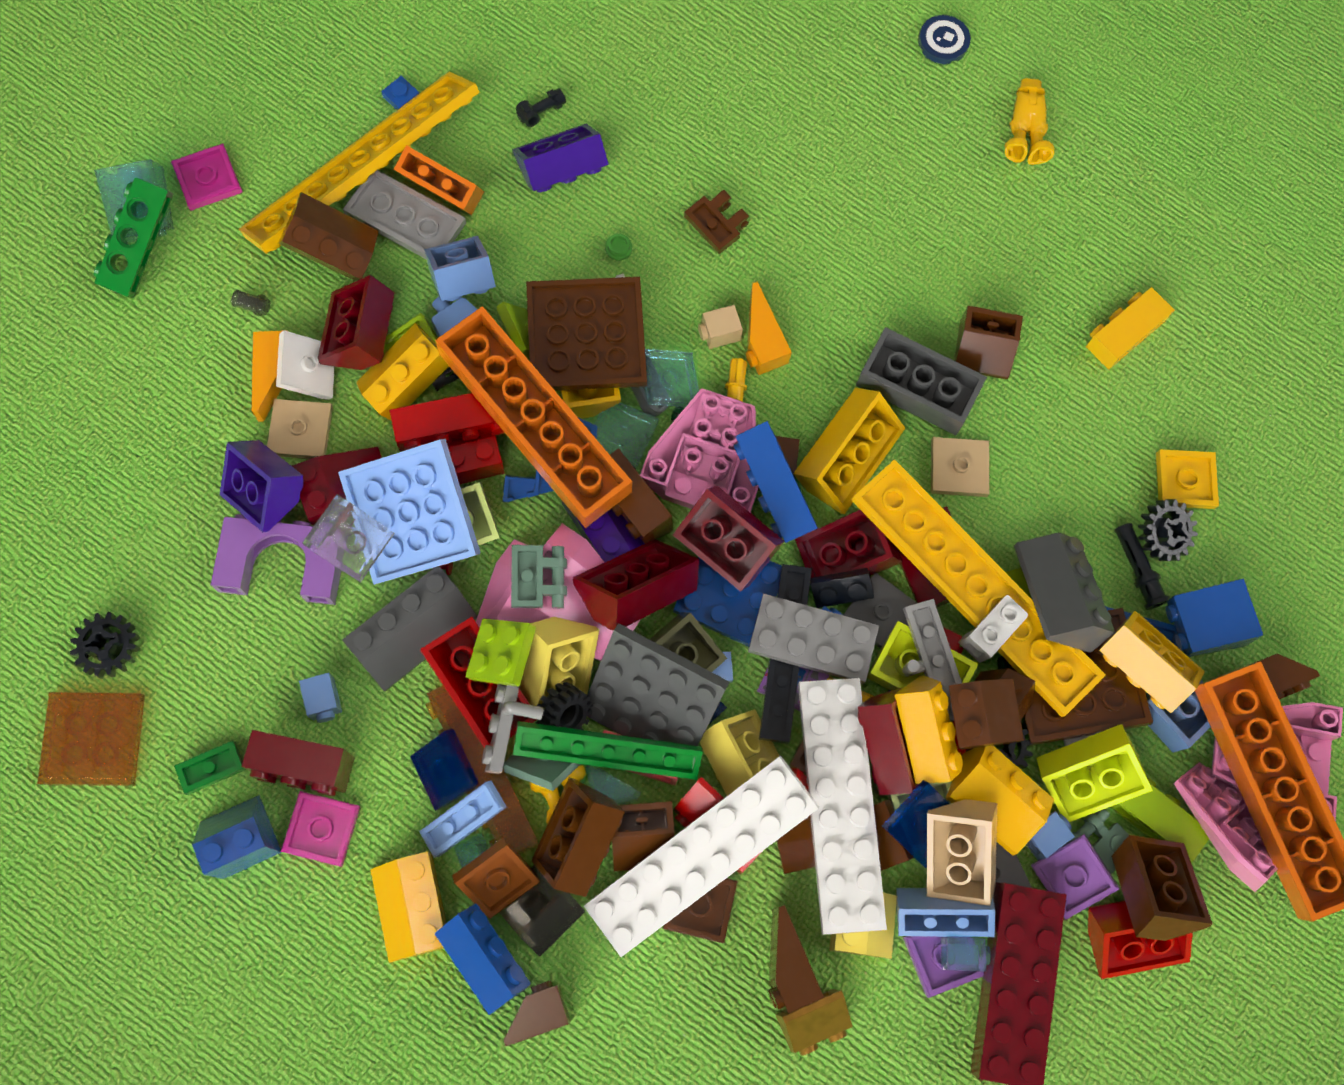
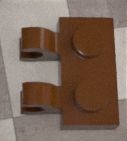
M725 190L721 191L711 201L705 196L684 212V217L719 254L740 238L739 231L749 224L747 221L749 215L743 209L737 211L728 220L721 214V212L731 206L729 202L731 196Z

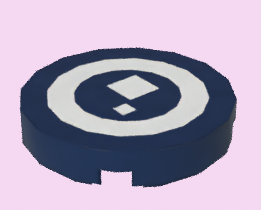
M939 15L928 19L921 27L918 44L926 58L934 63L945 65L951 64V61H959L968 51L971 37L969 29L962 21L953 16Z

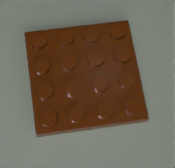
M640 277L526 281L530 362L555 391L647 386Z
M1123 608L1107 610L1111 615V622L1115 631L1126 620ZM1105 642L1091 653L1083 652L1106 676L1066 716L1061 717L1035 690L1034 701L1024 715L1026 729H1028V738L1032 745L1094 735L1120 724H1123L1125 729L1152 725L1153 720L1145 690L1132 685L1128 681L1126 673L1118 666H1111L1103 658V653L1100 649Z

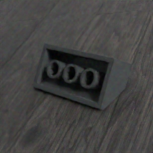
M1058 532L1017 542L1014 545L1046 640L1091 653L1116 633L1111 622V615L1107 611L1102 599V592L1093 576V569L1086 558L1084 545L1078 538Z
M437 566L342 640L385 692L426 660L420 651L421 648L471 616L476 620L478 615L440 566Z

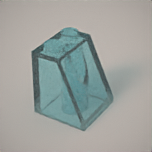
M151 159L94 170L111 235H113L116 227L114 217L119 208L123 209L127 199L124 197V192L130 181L133 182L136 177L167 190L163 166ZM145 203L139 204L136 207L137 217L143 218L147 215V205ZM170 206L158 237L167 235L166 230L174 229ZM134 229L126 233L127 243L137 241L138 234Z

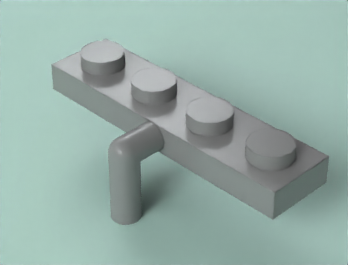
M934 599L904 607L903 611L920 660H910L904 665L902 671L906 676L924 672L925 676L941 681L943 691L948 697L947 709L950 722H953L954 715L949 685L961 684L962 681Z
M502 684L497 686L495 702H499L497 715L492 714L488 732L493 733L490 745L485 746L482 756V763L486 764L485 772L502 773L513 715L538 720L542 718L543 707L516 702L519 691L517 686Z

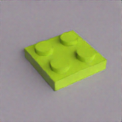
M482 618L465 677L473 681L520 687L536 626L524 622Z

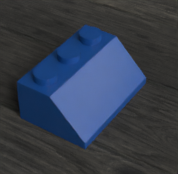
M477 903L458 913L434 933L488 1015L498 1010L531 985L523 969L517 964Z

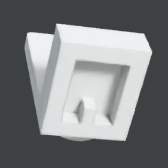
M1006 595L979 625L966 633L958 643L981 663L991 658L1028 617V613L1009 595Z

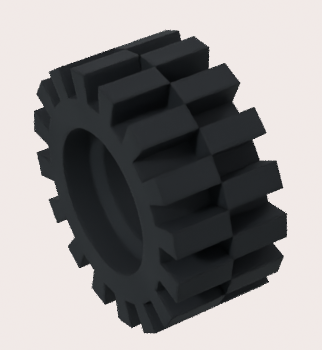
M563 682V685L560 683L556 684L555 690L549 688L547 690L549 695L547 697L543 695L540 698L543 703L537 704L538 707H543V715L541 720L536 719L535 723L584 730L581 726L583 724L587 725L589 720L586 717L592 715V710L589 709L593 707L592 702L589 701L591 698L568 682Z

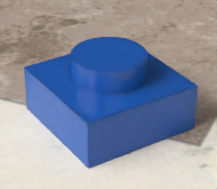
M402 76L398 77L381 91L383 98L396 110L419 94Z

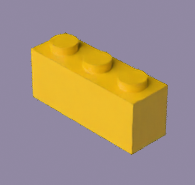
M1152 287L1144 294L1140 291L1137 292L1127 302L1130 306L1125 310L1121 307L1108 318L1111 322L1106 326L1101 323L1090 333L1092 339L1086 348L1108 370L1160 327L1175 311Z

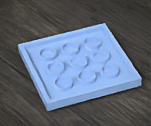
M446 439L433 441L338 472L374 585L481 554Z

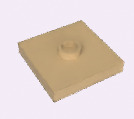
M274 399L267 447L280 457L311 459L326 455L333 410L332 404Z
M933 437L931 440V493L987 497L989 495V441Z

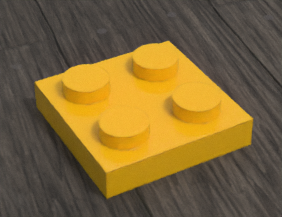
M1163 449L1156 452L1158 500L1176 499L1178 503H1186V508L1216 509L1219 506L1216 452Z

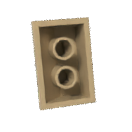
M965 799L928 810L927 897L991 905L996 886L997 803Z

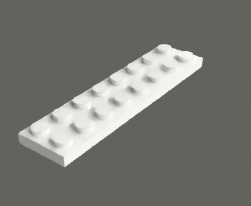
M860 678L799 682L798 690L808 792L820 806L810 816L822 935L887 930L868 749L866 747L863 727L858 720V706L863 703Z
M780 755L595 896L584 907L619 956L622 957L810 816L820 806Z

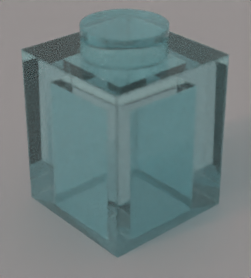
M941 938V970L986 972V965H989L991 960L990 947L986 946V939Z

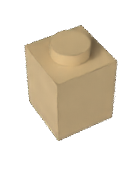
M735 305L703 313L701 324L698 325L701 340H706L709 349L741 341L743 328Z

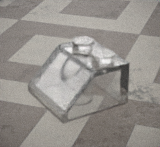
M336 494L302 544L361 583L395 533Z

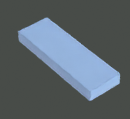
M487 781L419 832L433 857H440L507 808L493 782Z

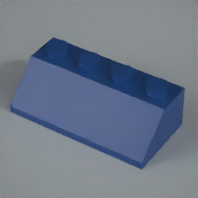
M768 421L735 436L738 443L733 445L741 461L746 459L750 467L746 474L752 486L758 485L763 495L758 498L765 514L771 512L775 523L770 524L773 532L783 538L785 543H788L818 529Z

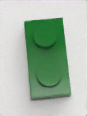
M233 740L174 765L185 795H190L246 770L241 767L243 760L236 742Z

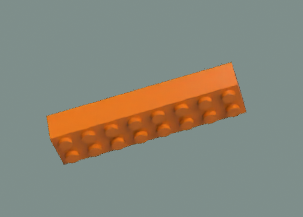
M483 306L435 340L439 355L585 528L632 493V480Z
M1262 662L1248 664L1200 683L1195 690L1197 698L1272 863L1278 868L1276 872L1297 918L1313 922L1343 910L1344 838Z

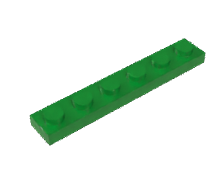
M518 721L513 748V755L694 780L698 778L703 754L701 746Z

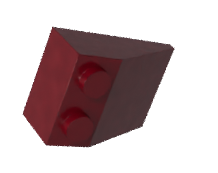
M378 446L317 456L292 465L293 468L303 475V488L300 492V498L312 526L321 527L322 524H329L351 516L338 472L381 459L382 456Z
M861 510L795 539L805 567L812 568L811 578L868 568L871 576L874 573H879L903 562L897 547Z

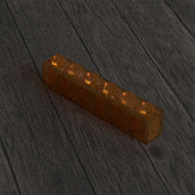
M443 686L427 693L430 702L425 705L433 720L438 718L443 729L439 730L438 733L444 746L451 745L456 755L451 758V761L458 775L464 773L468 781L467 784L463 785L467 795L485 782L492 781L507 808L482 825L484 830L490 828L494 839L489 841L490 845L493 846L504 838L519 855L537 847L539 842L504 769L499 774L485 772L486 764L482 763L484 748Z

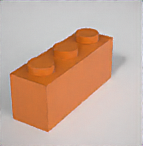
M407 145L393 169L470 215L473 214L485 192L474 183Z

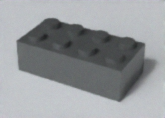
M885 327L859 376L856 386L862 389L879 391L887 402L957 435L987 377Z

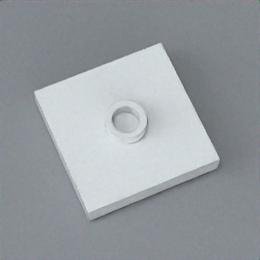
M285 330L279 333L276 387L325 400L333 398L334 366L319 363L318 354L321 341Z

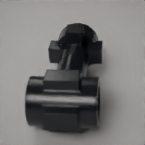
M561 89L548 91L547 98L533 105L527 100L521 101L516 106V114L521 123H525L527 127H533L540 120L538 114L552 107L557 110L562 108L563 104L566 103V99Z

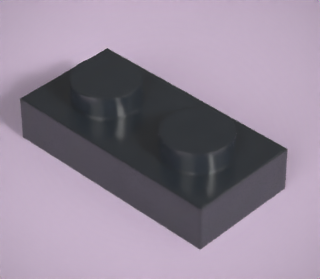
M868 568L810 578L816 608L874 598Z

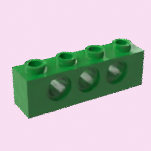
M136 177L133 182L130 181L127 184L124 192V197L127 199L123 209L119 208L114 217L115 230L113 235H108L104 243L105 256L103 261H99L94 269L95 284L134 298L173 198V193ZM141 203H145L148 207V213L145 217L138 218L136 207ZM134 229L138 234V239L134 244L129 245L125 238L126 233ZM123 255L126 257L128 264L126 269L119 271L115 263L116 259Z

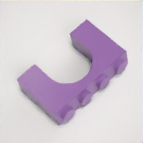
M236 514L234 518L224 517L211 580V586L216 591L248 595L253 565L258 555L268 546L284 542L299 546L305 554V569L300 591L301 597L306 602L335 605L347 540L344 532L338 526L322 524V527H314L304 521H293L292 524L281 523L282 521L280 520L268 532H261L242 514Z

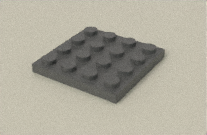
M618 623L587 694L591 698L589 701L593 704V707L589 708L592 710V715L587 717L622 736L698 746L729 681Z

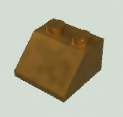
M831 989L823 993V999L789 1014L785 1012L776 1014L791 1052H800V1055L804 1056L817 1050V1043L828 1038L829 1042L832 1043L847 1036L845 1030L853 1026L842 990Z

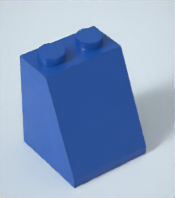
M1244 579L1175 595L1167 601L1166 614L1171 623L1174 622L1177 634H1175L1177 647L1188 657L1245 647L1263 636Z
M259 795L201 821L192 843L203 875L220 879L230 877L282 853Z

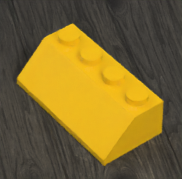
M855 387L793 474L809 493L840 514L845 515L853 503L851 500L853 496L867 484L906 428L879 391Z

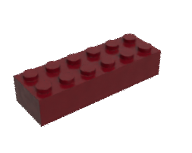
M996 882L993 896L995 906V937H988L984 976L970 1071L972 1075L980 1080L1007 1085H1044L1067 894Z

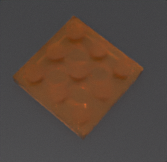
M49 692L37 784L135 786L145 695L141 693Z

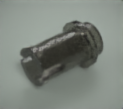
M237 289L231 298L233 307L252 311L256 316L266 315L270 309V300L263 294L256 296Z

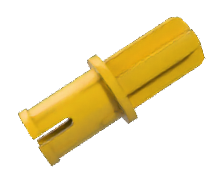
M733 358L731 360L729 380L725 383V388L727 389V397L743 402L744 391L747 390V385H745L747 362L742 358Z

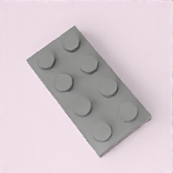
M378 170L368 176V180L359 186L343 208L344 214L378 230V233L426 260L424 249L454 242L466 224L465 217Z
M763 594L748 653L843 679L860 678V683L864 684L867 679L879 625Z

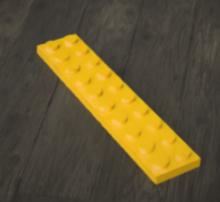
M452 72L446 73L239 228L240 232L247 240L266 254L269 251L278 249L281 246L278 242L301 192L328 206L344 199L347 192L355 186L365 183L368 180V176L376 170L386 167L392 158L403 152L406 145L410 147L417 139L427 136L438 123L448 120L454 111L461 106L469 104L473 97L480 92L476 84Z
M895 459L853 496L851 500L975 628L1006 595H1009L1028 613V617L998 649V652L1018 673L1035 681V690L1061 717L1066 716L1106 676L1082 650L1046 640L1033 600Z

